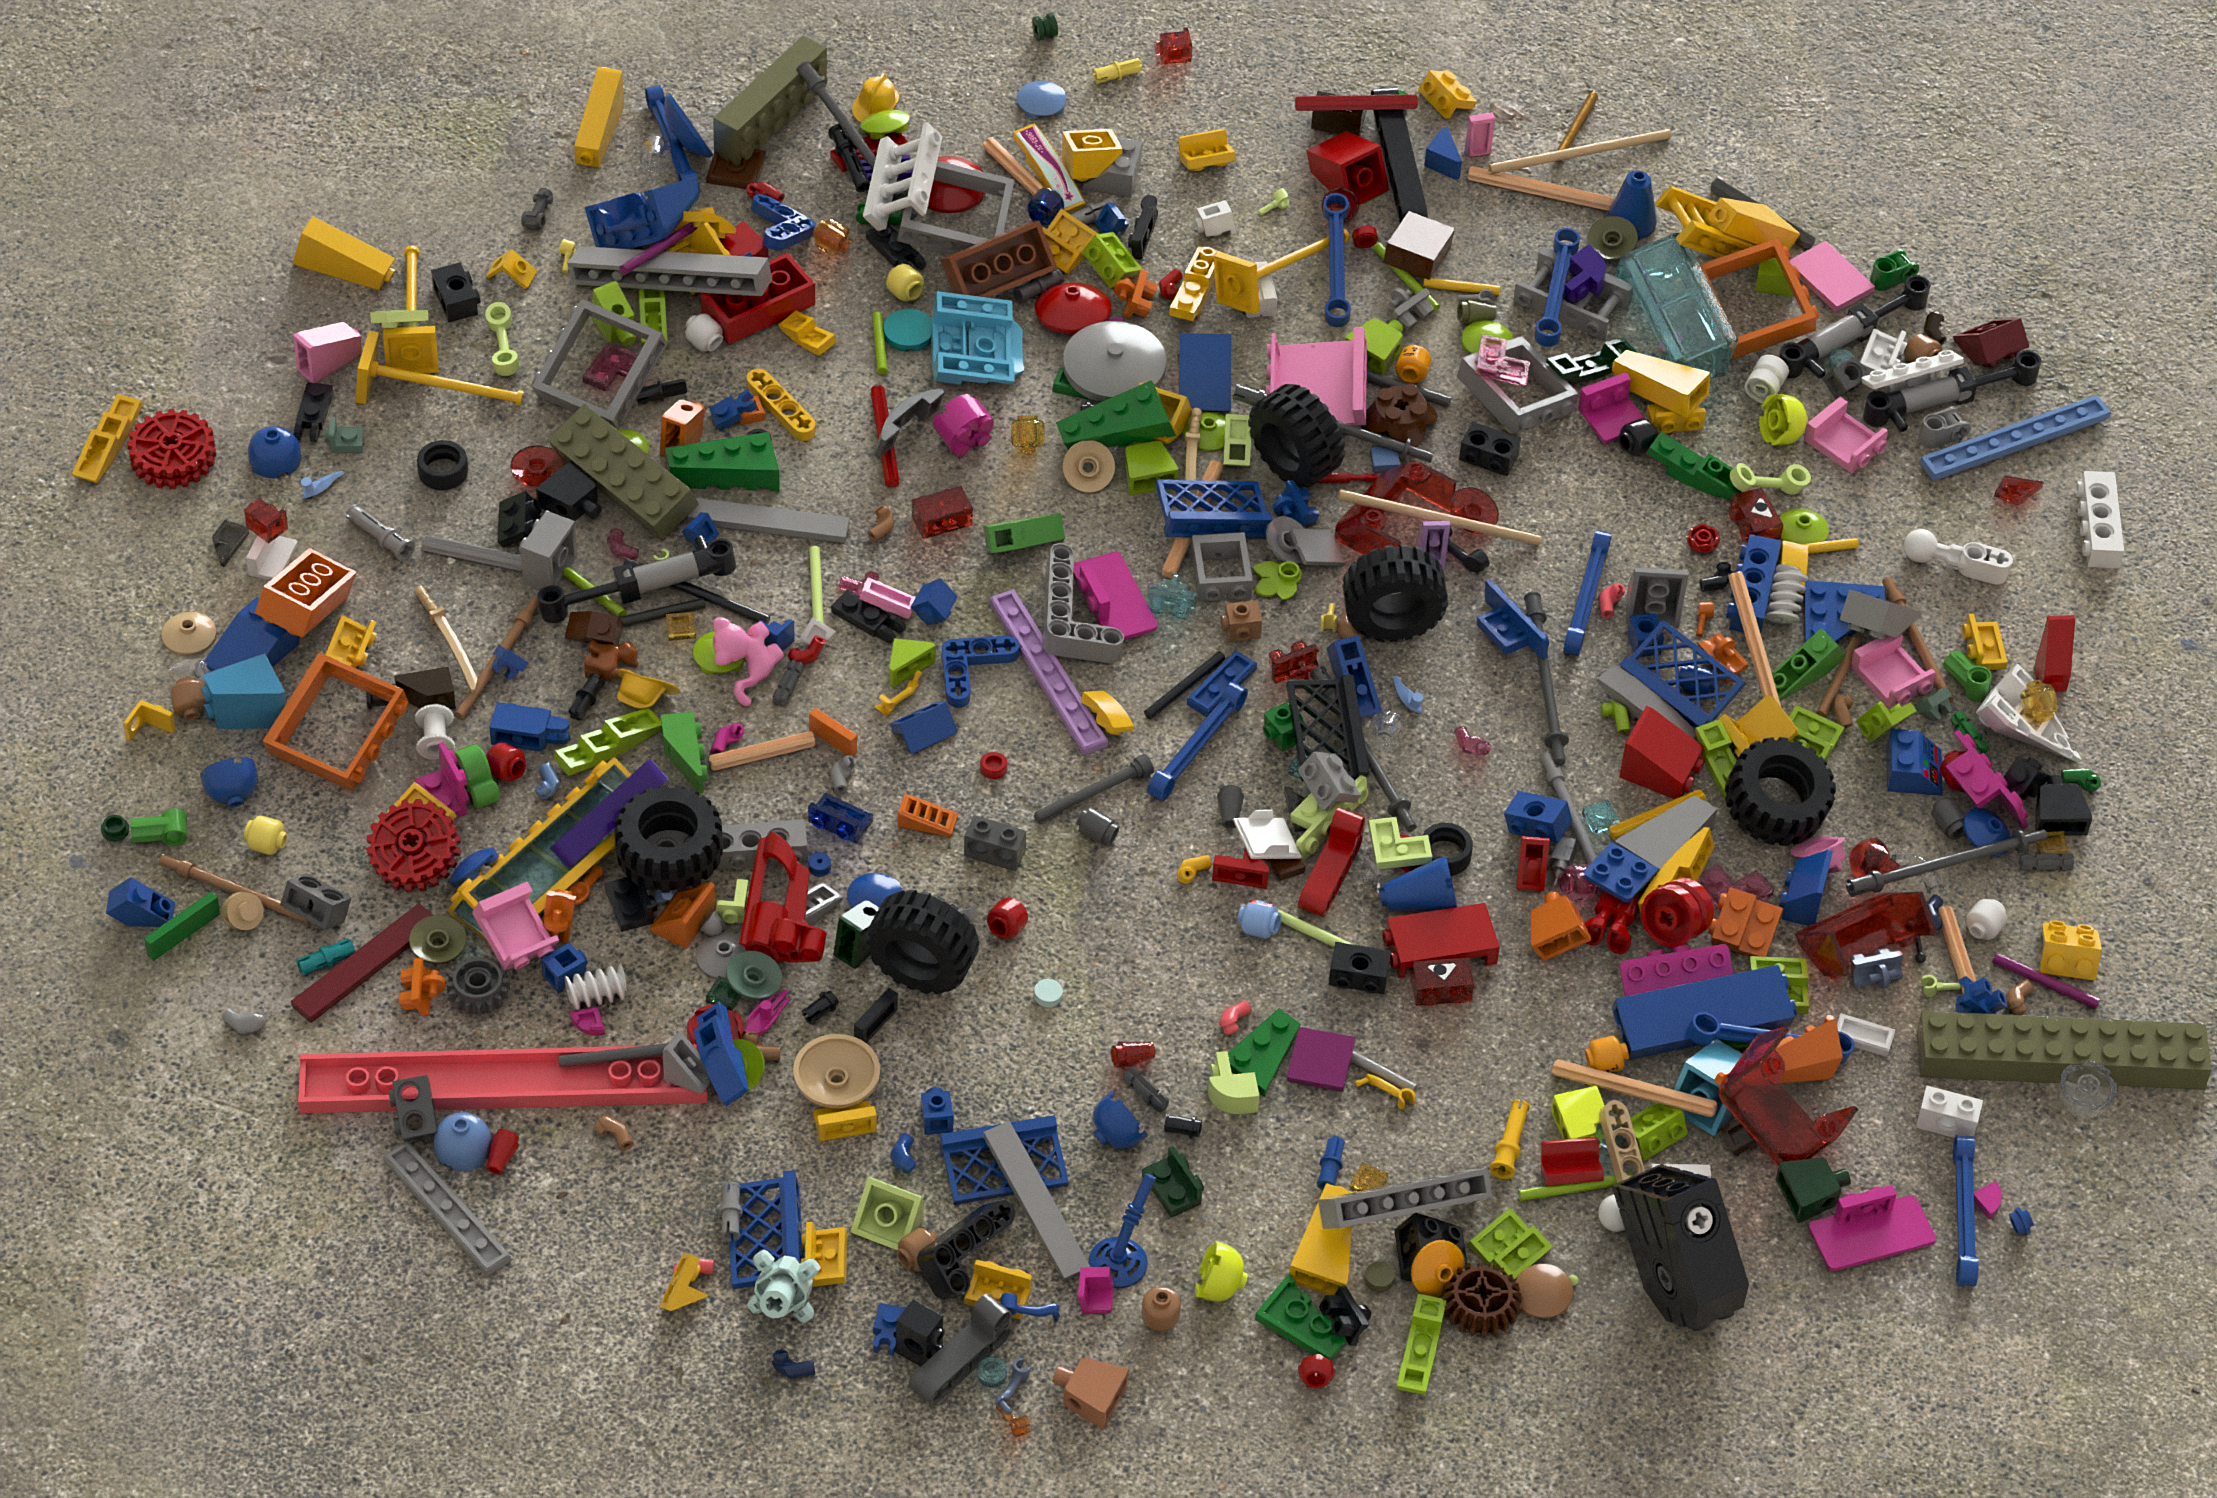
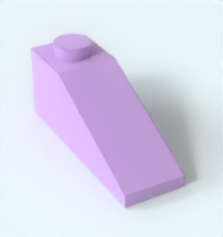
M1450 521L1423 522L1416 537L1415 547L1421 548L1423 552L1427 551L1440 562L1444 571Z

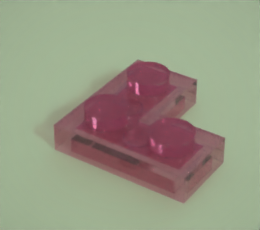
M1482 334L1479 342L1475 375L1526 386L1530 361L1505 356L1507 339Z
M608 342L582 375L583 383L606 391L618 375L626 378L639 354Z
M1719 864L1703 871L1697 881L1706 889L1716 906H1718L1721 894H1727L1730 887L1756 895V899L1760 901L1772 896L1774 892L1773 886L1757 870L1735 882Z

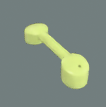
M495 302L489 305L485 311L487 325L492 331L496 332L499 351L492 356V363L495 373L501 376H510L515 374L520 367L517 353L510 350L506 330L512 324L511 310L505 303Z
M1738 463L1730 471L1731 482L1742 492H1747L1751 487L1780 488L1786 494L1794 495L1798 494L1811 480L1809 471L1798 464L1790 465L1778 478L1755 476L1752 470L1743 463Z

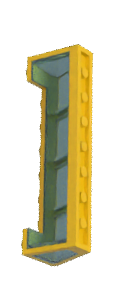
M615 757L608 763L604 760L601 761L585 779L584 782L587 785L581 790L578 787L574 788L565 797L567 802L562 807L556 804L546 814L549 818L542 823L538 820L527 831L530 834L524 840L521 837L516 839L508 847L510 852L505 857L499 854L498 859L489 865L491 869L486 874L480 871L479 876L473 881L468 878L450 898L453 903L447 912L487 940L472 914L478 902L528 881L533 890L529 899L540 916L545 910L548 891L555 892L557 889L568 891L573 883L583 878L591 867L597 865L615 849V832L613 829L569 869L551 851L550 847L632 774Z

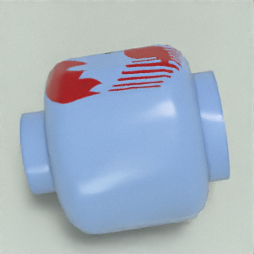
M1257 899L1250 900L1246 907L1242 906L1238 913V922L1241 923L1242 930L1246 935L1268 939L1272 934L1278 932L1281 925V913L1278 912L1275 904Z

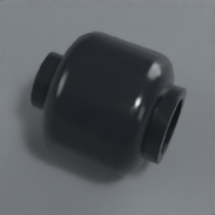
M1644 418L1637 419L1623 425L1618 442L1624 452L1637 456L1648 451L1657 438L1658 431L1648 420Z

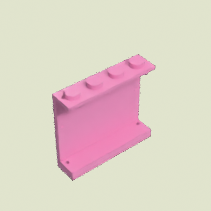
M1354 327V340L1278 345L1276 333H1272L1271 344H1267L1268 359H1271V364H1267L1266 367L1267 379L1270 380V385H1266L1267 395L1284 384H1297L1300 387L1309 389L1311 394H1316L1320 398L1319 400L1327 405L1328 411L1331 415H1334L1336 420L1352 426L1366 425L1367 339L1364 327Z

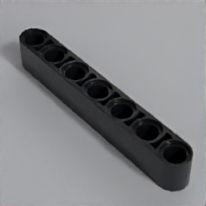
M1397 87L1372 89L1371 95H1399ZM1373 110L1399 222H1402L1408 211L1428 218L1426 202L1403 110Z

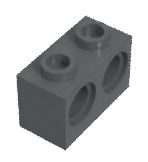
M974 815L964 835V856L1016 872L1026 852L1027 831Z
M305 873L287 880L280 905L320 928L327 930L345 922L352 898L314 876Z
M424 1075L392 1081L393 1089L388 1090L391 1107L397 1106L398 1118H393L396 1136L402 1135L404 1142L434 1136L437 1133V1121L429 1077ZM409 1087L418 1090V1097L412 1102H406L402 1098L404 1090ZM413 1116H420L423 1118L422 1127L416 1131L408 1129V1120Z

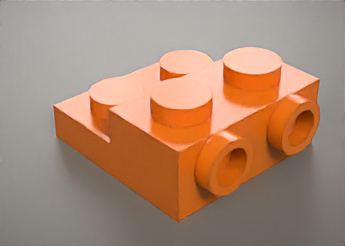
M1730 887L1727 894H1721L1717 909L1721 910L1718 919L1713 918L1709 927L1708 934L1712 935L1711 944H1725L1730 951L1748 957H1767L1783 908L1757 900L1756 895Z

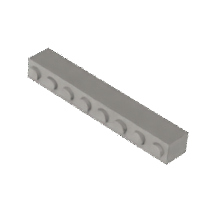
M578 246L567 262L571 282L575 285L603 286L617 281L619 287L762 296L772 281L769 260L765 257L662 251L624 275L620 272L619 267L645 250Z

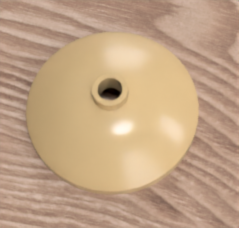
M829 1034L810 1041L799 1051L793 1065V1077L796 1087L809 1101L828 1108H845L864 1101L873 1093L880 1078V1063L874 1050L864 1041L850 1035Z

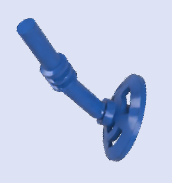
M1145 1173L1133 1202L1128 1204L1127 1207L1129 1209L1125 1210L1127 1215L1122 1217L1124 1222L1119 1236L1100 1241L1093 1247L1089 1255L1088 1263L1090 1267L1106 1266L1110 1267L1111 1271L1118 1272L1117 1278L1113 1277L1114 1288H1126L1138 1283L1147 1270L1148 1261L1145 1251L1138 1243L1131 1240L1130 1237L1134 1226L1139 1225L1138 1220H1141V1214L1145 1211L1143 1206L1156 1180V1177ZM1108 1245V1246L1102 1251V1253H1101V1258H1096L1098 1252H1099L1104 1246ZM1127 1245L1131 1246V1247L1134 1248L1136 1251H1135V1252H1131V1251L1127 1248ZM1110 1251V1257H1105L1106 1254ZM1127 1259H1128V1260H1131V1262H1130V1264H1129L1128 1266H1127ZM1136 1261L1140 1262L1138 1269L1128 1276L1127 1273L1134 1268Z

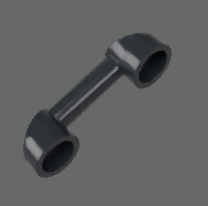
M1451 526L1449 530V537H1451L1453 534ZM1448 538L1447 551L1461 561L1467 570L1481 572L1489 567V558L1482 550L1476 549L1472 553L1467 554Z

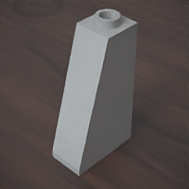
M1694 795L1619 837L1615 844L1655 866L1659 872L1680 847L1704 827L1711 830L1714 826L1717 809L1709 802L1703 801Z

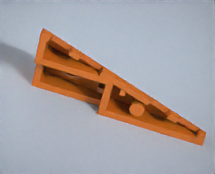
M1832 1015L1826 1016L1822 1025L1818 1027L1813 1025L1805 1027L1803 1035L1797 1038L1788 1036L1757 1052L1755 1060L1749 1063L1743 1060L1738 1062L1736 1070L1724 1074L1722 1071L1717 1073L1714 1081L1721 1088L1832 1079L1843 1058L1836 1019Z

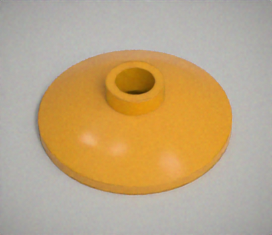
M1446 1240L1433 1241L1424 1246L1416 1255L1411 1268V1279L1414 1287L1423 1295L1443 1296L1444 1285L1450 1283L1449 1280L1453 1275H1458V1267L1464 1269V1257L1461 1250L1455 1244Z

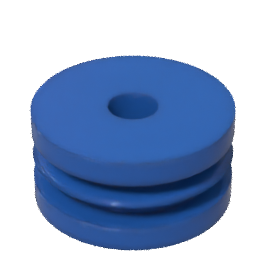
M823 852L812 854L808 860L810 873L817 877L827 875L831 870L830 857Z

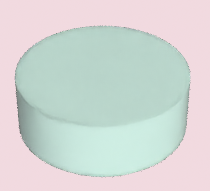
M1043 979L1035 985L1034 999L1040 1006L1050 1008L1061 1002L1063 989L1057 981Z

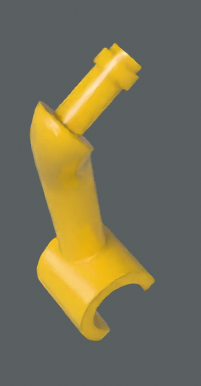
M917 670L913 680H909L906 688L893 698L889 699L885 694H881L879 699L882 702L879 705H875V708L883 715H889L894 710L895 705L915 692L919 686L917 682L922 672Z
M1366 1074L1365 1078L1354 1082L1356 1087L1368 1083L1398 1098L1397 1106L1400 1110L1405 1109L1404 1100H1409L1412 1105L1415 1103L1416 1095L1412 1089L1404 1088L1400 1090L1377 1076Z

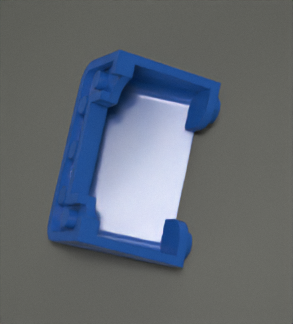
M695 177L645 191V197L643 194L635 192L584 207L596 247L630 249L668 238L682 221L683 211H690L699 198V189Z

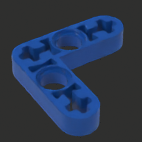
M758 194L753 197L751 211L775 224V226L765 230L762 241L765 247L772 250H783L813 236L816 223L812 219L769 196Z
M1012 636L958 638L945 641L942 645L941 658L947 703L955 708L968 705L971 698L968 665L1014 662L1019 657V641ZM982 647L988 651L985 654H977L973 650ZM960 670L963 674L959 677H953L949 672ZM960 686L961 696H956L955 687Z

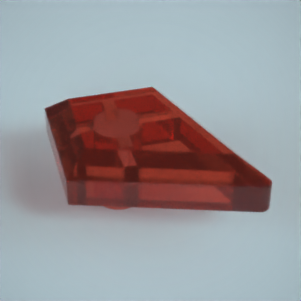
M2004 476L1995 491L1994 497L2019 506L2041 489L2044 482Z

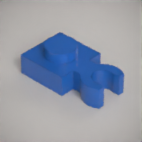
M749 390L740 393L737 399H734L731 395L709 407L715 426L719 431L742 420L741 413L752 412L757 408V405L751 400L754 397Z
M879 1304L873 1327V1334L877 1335L873 1341L874 1353H878L879 1347L882 1344H887L890 1346L889 1355L893 1356L895 1354L896 1320L906 1309L905 1307Z

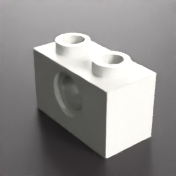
M1926 1086L1916 1128L1955 1138V1135L1974 1136L1983 1100Z

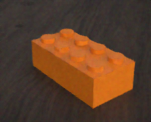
M309 548L263 587L255 614L263 617L266 622L276 624L286 629L288 633L303 638L348 598L357 572Z

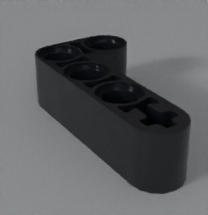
M999 1200L980 1206L918 1253V1266L937 1298L945 1300L966 1294L970 1287V1279L961 1260L1014 1221L1015 1211L1010 1202Z

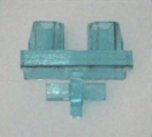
M1174 573L1172 580L1163 578L1161 585L1149 582L1147 588L1148 608H1150L1152 613L1162 614L1165 603L1174 605L1173 616L1186 620L1191 609L1196 607V592L1187 591L1189 584L1180 582V574Z

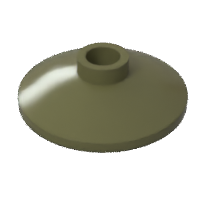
M1618 216L1604 217L1596 221L1590 227L1587 234V243L1598 251L1604 260H1619L1633 252L1638 241L1637 230L1634 225L1627 219Z
M432 915L423 918L414 925L409 936L410 948L415 956L418 958L422 957L424 962L431 964H444L456 959L464 951L467 942L464 927L454 918L445 915Z

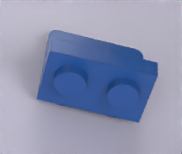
M1611 842L1585 869L1583 877L1623 902L1628 903L1639 892L1642 895L1644 894L1648 885L1658 873V868Z

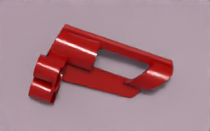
M770 832L766 837L760 838L758 841L739 944L744 946L746 951L764 953L773 958L777 963H779V960L789 963L820 961L824 953L827 932L818 927L807 925L805 921L809 869L797 861L796 855L788 842L775 832ZM769 857L781 863L789 877L784 906L776 902L761 901V890Z

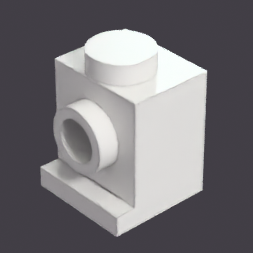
M1226 200L1197 208L1199 218L1195 219L1198 233L1204 232L1206 237L1218 236L1226 231H1230L1231 234L1236 233L1232 211Z

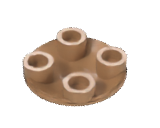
M1536 1264L1523 1270L1515 1283H1519V1293L1522 1296L1520 1306L1521 1312L1528 1317L1550 1318L1563 1315L1568 1310L1573 1297V1286L1569 1277L1561 1269L1549 1264Z

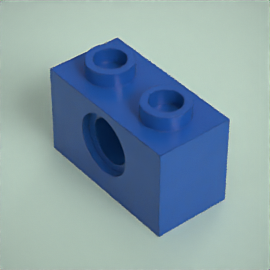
M1523 791L1517 792L1504 812L1509 833L1527 837L1550 838V842L1554 843L1560 841L1572 822L1567 801Z

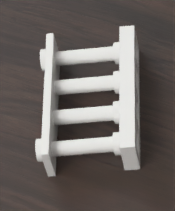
M928 122L923 123L919 139L898 146L888 136L880 139L863 217L877 231L886 229L890 213L910 206L921 216L926 215L942 142L940 133ZM918 150L916 158L901 163L902 155ZM913 170L912 177L896 182L899 174ZM909 189L907 197L892 202L894 194Z

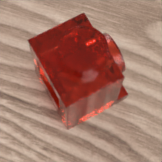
M1188 27L1183 28V31L1160 33V40H1156L1154 45L1155 53L1160 55L1162 65L1191 62L1192 41Z
M261 498L251 502L244 509L246 527L268 544L288 530L286 511L284 509L278 511L273 504H268Z

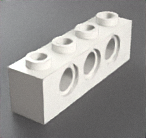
M2083 471L2081 481L2076 483V497H2080L2078 516L2082 517L2080 535L2085 537L2082 554L2087 556L2088 567L2120 568L2124 554V544L2115 472Z

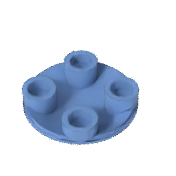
M1034 81L1024 85L1019 90L1017 102L1021 109L1025 111L1026 117L1037 119L1039 116L1062 114L1066 104V94L1055 83Z

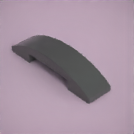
M942 389L924 391L907 398L894 408L883 425L875 448V457L879 459L894 447L900 428L914 416L925 421L940 407L945 391Z

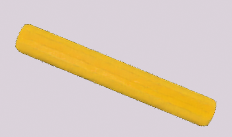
M1697 789L1610 826L1609 836L1613 841H1616L1624 834L1695 795L1705 801L1706 796L1701 789Z

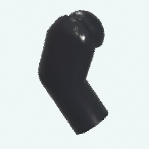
M1718 563L1716 566L1717 571L1713 577L1700 579L1701 591L1706 592L1726 587L1729 583V575L1733 573L1730 563Z

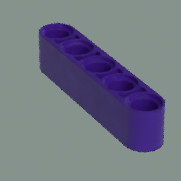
M650 758L550 847L551 851L569 869L615 828L616 817L620 814L622 806L626 802L630 803V798L637 793L642 795L645 789L651 787L653 790L658 789L660 785L665 784L669 780L668 777Z

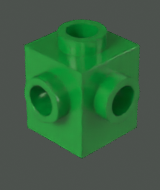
M1288 702L1273 707L1264 713L1263 732L1266 738L1270 741L1273 740L1282 752L1296 745ZM1299 714V719H1300L1303 723H1305V722L1303 721L1302 715Z

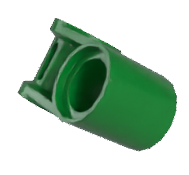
M1897 249L1893 253L1875 260L1869 281L1875 285L1876 290L1885 291L1905 282L1909 276L1917 275L1920 267L1916 262H1911L1906 257V252L1903 249Z

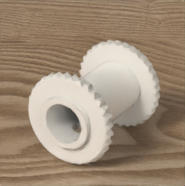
M438 704L427 705L419 709L415 714L416 724L424 729V737L418 741L416 750L419 755L426 759H439L438 743L443 741L448 750H455L454 741L446 735V727L450 726L454 719L452 711L446 706Z

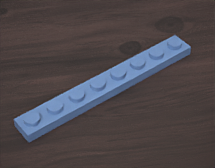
M2094 395L1921 456L1920 465L1932 481L2105 421L2109 419L2111 411L2098 395Z

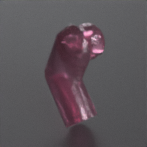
M873 571L867 572L865 579L862 580L842 576L839 588L843 590L848 589L853 593L861 595L867 578L878 581L880 577L878 573Z

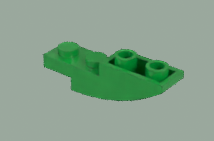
M1662 431L1646 453L1668 467L1665 472L1667 475L1699 491L1739 501L1745 494V492L1738 490L1730 480L1732 467L1709 453L1706 458L1701 457Z

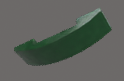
M1624 338L1604 342L1601 351L1571 358L1565 353L1547 358L1546 363L1562 379L1571 382H1584L1612 373L1614 360L1626 350L1638 352Z

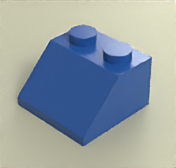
M1825 850L1798 859L1795 862L1794 870L1787 871L1784 886L1789 887L1788 892L1782 891L1779 907L1784 908L1782 920L1815 927L1833 851Z

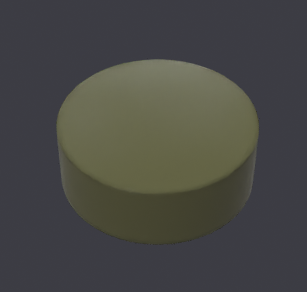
M1385 1262L1371 1263L1365 1271V1284L1375 1292H1385L1393 1286L1395 1273L1393 1268Z

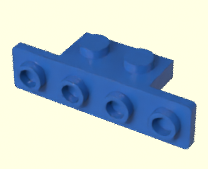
M1491 580L1486 581L1485 601L1493 610L1478 616L1477 626L1505 655L1529 646L1542 660L1547 658L1549 639L1546 633L1541 632L1534 625L1532 619L1527 617L1519 609L1518 605L1505 595L1502 588L1497 587Z

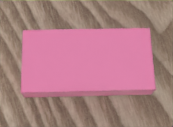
M1493 112L1469 116L1464 151L1467 158L1491 154L1495 124Z
M867 578L859 597L863 601L908 620L913 611L911 605L916 598L870 578Z

